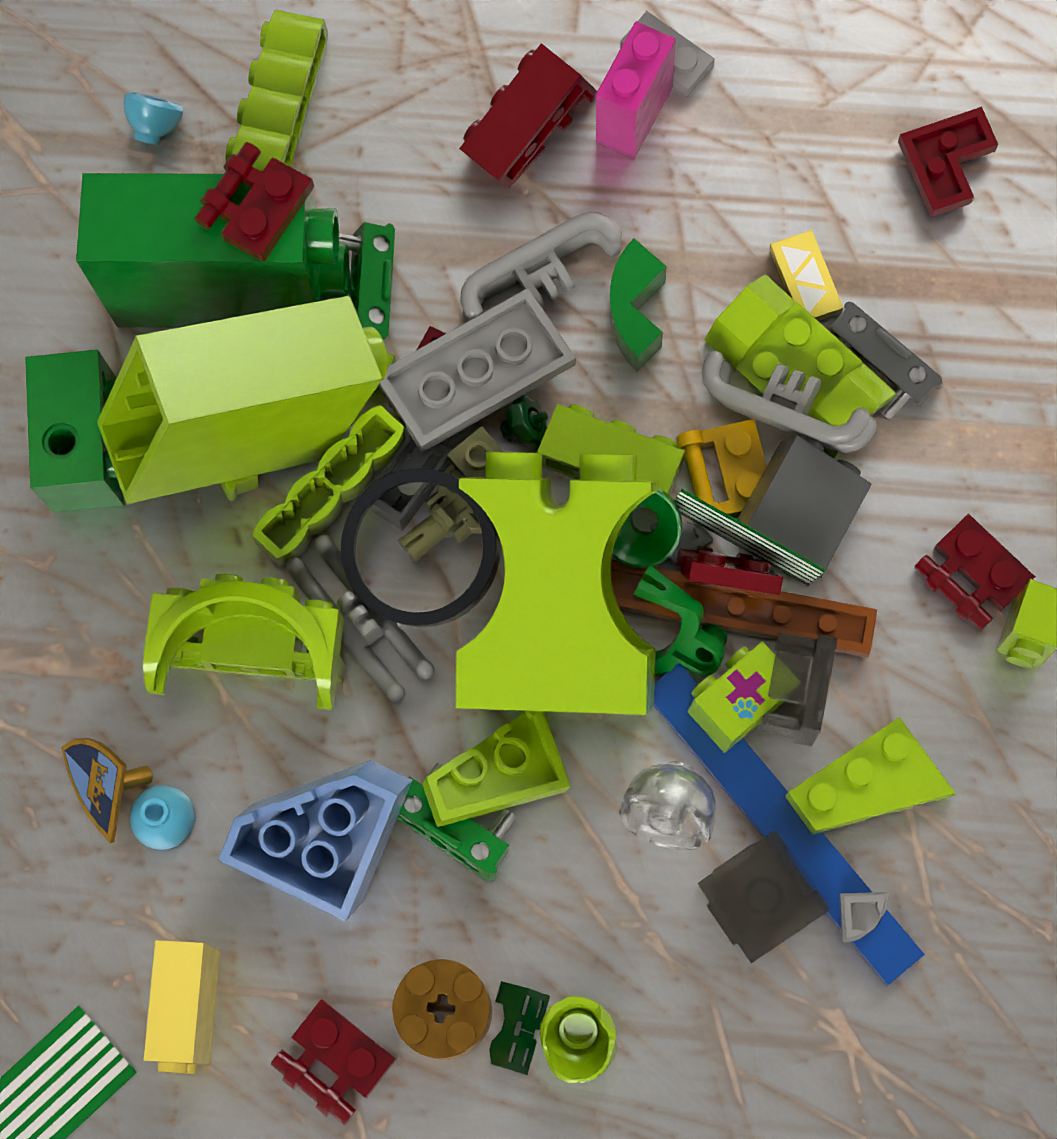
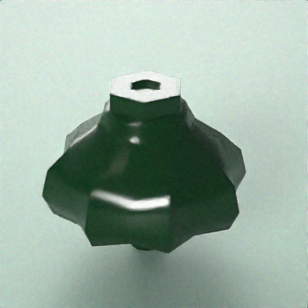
M522 395L515 399L512 406L508 408L507 419L502 421L500 430L503 437L508 441L515 440L521 445L536 450L539 449L546 432L548 415L545 411H541L537 400H531L526 395Z

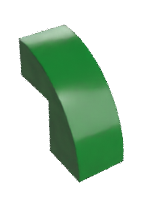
M633 238L620 255L612 275L610 285V322L617 346L628 363L638 372L662 348L663 332L638 310L665 284L667 266Z

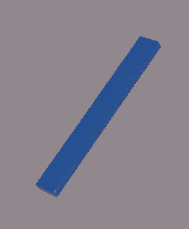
M677 664L670 672H667L655 682V703L653 706L841 931L839 894L871 893L872 891L822 832L814 835L811 834L786 799L785 795L788 791L743 738L724 753L689 715L687 711L695 699L691 692L698 684L681 664ZM887 909L879 924L869 934L861 939L850 942L886 986L925 955Z

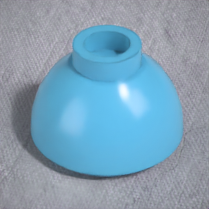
M129 92L124 95V113L127 121L135 130L133 138L136 140L159 144L160 137L171 132L182 118L184 109L179 103L137 92Z
M156 785L141 792L134 800L129 815L130 826L136 838L145 846L156 850H166L181 844L190 834L195 820L194 807L189 797L180 789L169 785Z

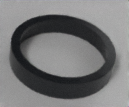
M407 469L392 473L372 484L352 506L342 532V565L354 593L376 614L407 626H438L456 620L468 613L488 592L498 570L500 538L492 521L482 507L467 493L459 489V479L450 474L432 469ZM417 482L433 483L446 487L463 498L476 515L483 538L481 564L469 588L450 604L427 612L402 611L378 599L363 581L356 561L358 530L370 507L391 489Z

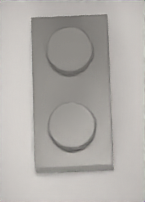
M646 10L637 22L676 38L673 87L688 97L714 67L715 58ZM630 30L628 31V33H627V34L622 38V40L620 41V49H621V47H622V45H623L625 39L627 38V36H628Z

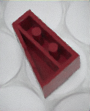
M542 43L536 50L532 49L524 55L518 65L517 70L519 72L509 85H503L497 90L490 102L492 107L482 120L478 119L469 126L463 137L465 142L459 148L508 188L546 150L543 143L558 126L564 131L573 122V119L568 114L584 98L590 103L596 98L597 90L580 73Z

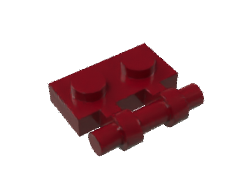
M245 142L238 154H231L224 164L223 168L226 172L215 188H209L200 200L203 206L194 220L208 230L211 229L218 217L228 221V224L221 233L224 241L264 263L315 186L312 178L274 157L270 159L262 172L254 168L253 165L260 156L261 151L253 144ZM244 183L251 187L240 206L230 202V199L240 184Z
M969 513L936 544L934 549L946 560L942 565L936 564L926 554L914 566L927 579L924 584L933 592L938 590L957 608L954 612L963 621L970 620L980 631L994 619L981 606L987 599L1001 612L1016 598L1030 579L1034 580L1036 577ZM958 571L976 588L971 595L951 578L955 572Z
M698 546L696 550L680 548L678 551L677 566H682L680 574L689 581L780 595L783 576L774 570H770V562L753 559V555L738 553L736 557L713 552V548Z
M321 999L291 1037L306 1049L303 1054L295 1060L282 1049L274 1057L270 1065L284 1075L282 1081L294 1090L298 1087L317 1102L315 1108L323 1115L328 1117L331 1114L343 1125H346L357 1111L343 1099L352 1087L363 1097L368 1098L397 1059L326 1001ZM318 1060L339 1076L330 1088L310 1072Z

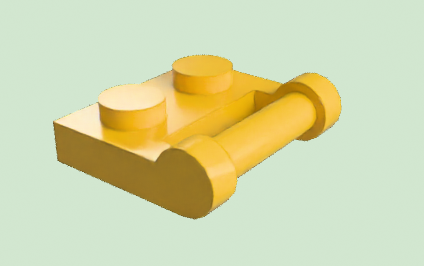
M755 419L702 431L690 430L677 435L676 442L679 445L678 448L685 450L684 455L694 495L731 517L740 516L767 467ZM704 448H714L727 501L715 502L702 453Z

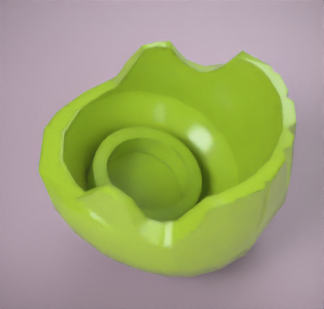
M569 996L553 1004L545 1013L540 1023L539 1035L546 1061L551 1071L563 1081L569 1083L591 1081L603 1074L616 1056L617 1030L609 1013L592 999Z

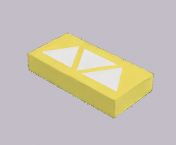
M812 230L770 244L769 250L786 293L793 300L798 302L818 321L842 313L843 305Z

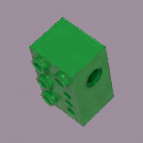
M98 349L25 357L30 488L53 513L124 506L123 492L97 424L117 377Z

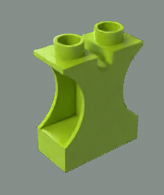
M486 452L485 477L459 478V489L467 493L482 507L499 535L504 554L505 577L502 595L492 618L472 641L456 651L455 708L647 715L655 703L656 648L638 635L627 622L617 603L611 580L613 549L624 522L642 501L659 490V481L636 480L637 455L580 454L579 479L570 480V496L565 506H559L552 499L551 479L542 478V453Z

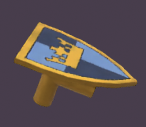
M91 738L73 739L61 747L72 786L86 815L100 833L110 843L115 842L123 790L150 784L153 779L151 769L148 766H142L126 770L127 765L102 742Z

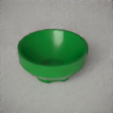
M659 488L658 491L648 496L631 512L617 536L612 554L613 558L631 567L646 568L649 565L655 566L672 555L682 535V517L676 502L668 493ZM641 507L653 510L658 519L656 529L650 532L637 529L632 520L633 512Z

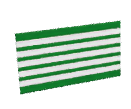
M681 489L674 500L681 515L755 557L770 562L771 566L807 586L826 571V569L684 489Z
M79 1005L0 1077V1139H66L137 1073Z

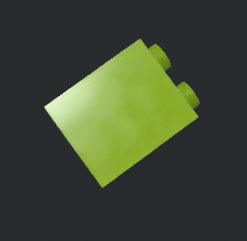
M350 296L137 335L97 421L126 503H135L320 461L325 452L342 439L353 421L358 418L360 411L379 383L385 379L388 369L385 344L381 335L374 327L362 328Z

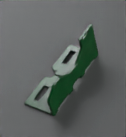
M501 981L495 1002L503 1004L505 1019L501 1031L491 1041L489 1048L492 1065L528 1075L537 1041L533 1039L534 1034L520 1030L519 1036L514 1035L517 1021L522 1022L521 1029L532 1033H535V1030H539L540 1023L547 1009L549 995ZM530 996L525 1015H523L522 1010L526 997ZM540 1001H543L539 1012L538 1018H536ZM516 1043L512 1060L508 1062L512 1045ZM528 1048L529 1050L526 1057V1061L524 1066H522L526 1049Z

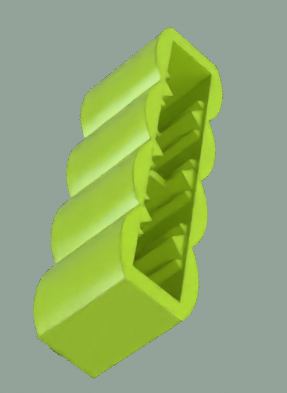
M274 10L270 22L265 21L260 32V46L264 48L259 60L254 59L250 65L248 82L252 88L247 99L242 98L240 100L237 122L241 126L236 137H230L227 143L226 161L231 154L237 155L245 142H249L261 151L260 156L253 165L254 168L262 172L272 157L292 167L295 149L302 134L306 111L314 92L317 72L321 66L327 45L328 31L325 19Z
M381 405L373 407L362 414L353 425L349 438L342 439L332 445L322 456L317 470L304 475L292 486L285 503L273 507L262 516L253 532V538L257 546L280 568L286 566L290 558H299L307 549L312 535L327 529L340 514L343 503L358 497L370 484L374 471L386 467L405 441L404 426Z

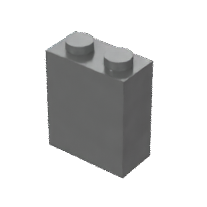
M797 435L780 441L737 520L820 567L827 569L872 483L860 476L861 471L855 465L840 459L836 461L823 452L824 447L818 441L808 436Z

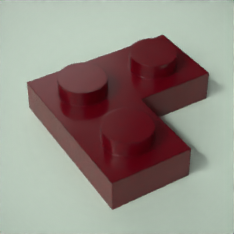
M982 106L902 133L898 139L899 146L930 218L972 203L974 195L960 164L996 152L998 142Z

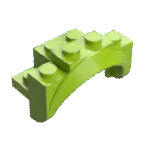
M216 574L215 580L201 579L200 589L196 591L183 588H168L166 594L152 593L143 656V677L146 691L148 694L165 695L170 667L316 680L317 683L316 708L333 710L336 683H343L345 664L340 657L344 618L339 609H333V604L327 601L306 600L305 606H302L300 604L301 597L295 587L289 586L287 580L279 578H262L260 584L243 581L242 577L233 574ZM204 628L202 643H198V638L193 635ZM302 642H303V644H304V645L306 646V648H307V652H306V653H305V652H301V650H302Z

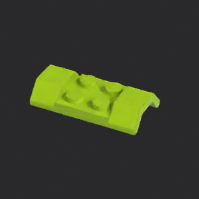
M766 274L747 285L716 318L704 339L715 351L721 352L723 358L731 362L733 367L762 394L778 364L789 367V373L784 385H787L794 370L805 373V380L800 389L801 392H803L811 376L821 379V387L807 416L832 426H840L846 423L853 411L858 408H865L868 410L870 417H872L897 395L861 359ZM824 448V451L833 459H836L841 454V452Z

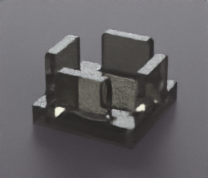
M778 633L774 648L777 652L774 659L768 696L771 699L785 702L770 715H763L759 727L760 732L793 738L794 743L813 745L821 731L838 638L819 634L817 639L787 633Z
M774 830L758 842L749 845L697 883L710 902L707 904L708 909L733 945L738 944L750 963H753L831 910L777 830Z

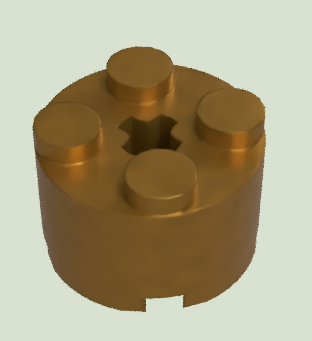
M431 960L411 968L399 983L393 999V1020L400 1038L411 1049L430 1058L451 1060L472 1051L486 1036L492 1020V1002L483 981L470 968L452 960ZM442 997H447L448 1004L455 1007L454 1015H446L444 1023H438V1016L431 1013V1007L433 1004H440Z

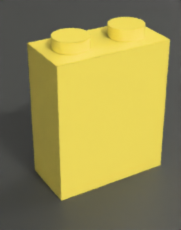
M155 940L144 1061L158 1062L157 1072L196 1074L197 1065H210L220 950L215 947L197 942Z

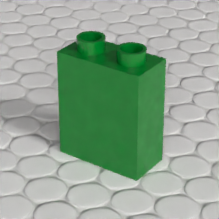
M82 173L76 262L117 327L180 328L327 300V298L348 296L350 261L347 244H339L337 209L317 208L311 191L263 263L224 241L221 233L228 224V221L218 217L211 229L208 230L194 220L203 206L200 200L209 188H215L224 174ZM241 183L231 197L230 202L240 206L251 187Z

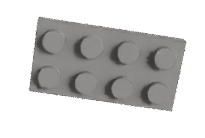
M529 288L391 364L388 366L385 379L379 383L378 387L421 453L575 366L576 357Z

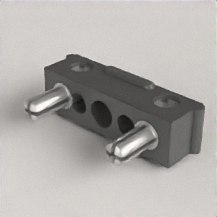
M849 301L844 304L845 310L830 326L831 331L839 337L838 339L848 349L852 348L898 387L895 391L897 395L879 409L882 415L890 409L885 418L891 420L909 399H912L921 406L935 389L940 390L943 388L942 377L856 304Z

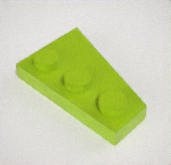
M525 711V713L510 723L507 722L495 730L492 735L473 748L467 749L434 771L422 782L437 827L564 793L571 787L543 711Z
M898 717L790 790L785 797L811 834L814 835L866 821L868 818L886 813L899 812L927 802L951 798L956 793L901 718Z

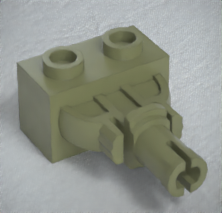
M481 426L447 454L449 466L444 473L450 474L457 479L485 477L486 452L504 451ZM438 485L437 492L425 501L427 508L430 510V515L397 541L406 553L409 552L410 558L416 563L420 560L419 558L446 537L454 536V539L460 544L471 534H482L476 515L467 502L454 491Z

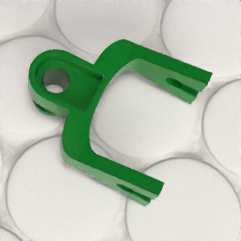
M649 565L633 595L677 612L681 617V629L677 637L666 648L656 651L655 674L664 675L670 672L677 663L700 675L714 674L719 669L725 656L724 646L728 640L726 632L720 626L714 624L704 625L700 629L699 627L704 617L702 604Z

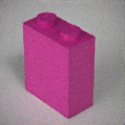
M635 21L596 93V142L635 159L673 88L676 38Z

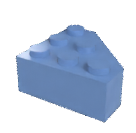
M369 760L255 802L234 818L218 861L347 921L363 903L413 780Z

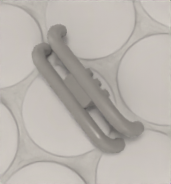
M582 213L475 271L466 279L461 289L460 302L463 308L462 314L465 323L483 313L481 305L485 300L519 282L523 290L529 288L540 306L544 302L537 288L542 286L550 300L559 296V292L552 281L555 278L559 280L565 291L574 288V283L560 259L590 243L601 246L609 256H617L622 249L619 242L622 232L619 226L610 217L602 213Z
M713 350L707 354L704 360L702 377L705 387L712 396L718 399L719 403L730 410L792 435L808 436L818 441L824 448L841 453L858 451L867 445L876 433L877 421L870 417L868 410L865 408L855 409L849 420L840 426H832L807 416L821 387V379L811 376L803 392H801L800 389L805 380V373L794 370L787 385H784L789 373V367L778 364L763 396L759 397L730 385L733 365L731 362L724 360L721 352Z
M328 535L318 536L315 541L317 551L348 590L337 600L338 606L300 558L293 557L287 561L286 569L309 600L327 601L333 604V609H339L344 618L342 633L344 645L391 702L402 701L405 697V689L398 683L369 646L384 635L411 670L423 680L433 676L435 671L433 664L425 658L398 623L376 614L358 598L346 578L340 550Z

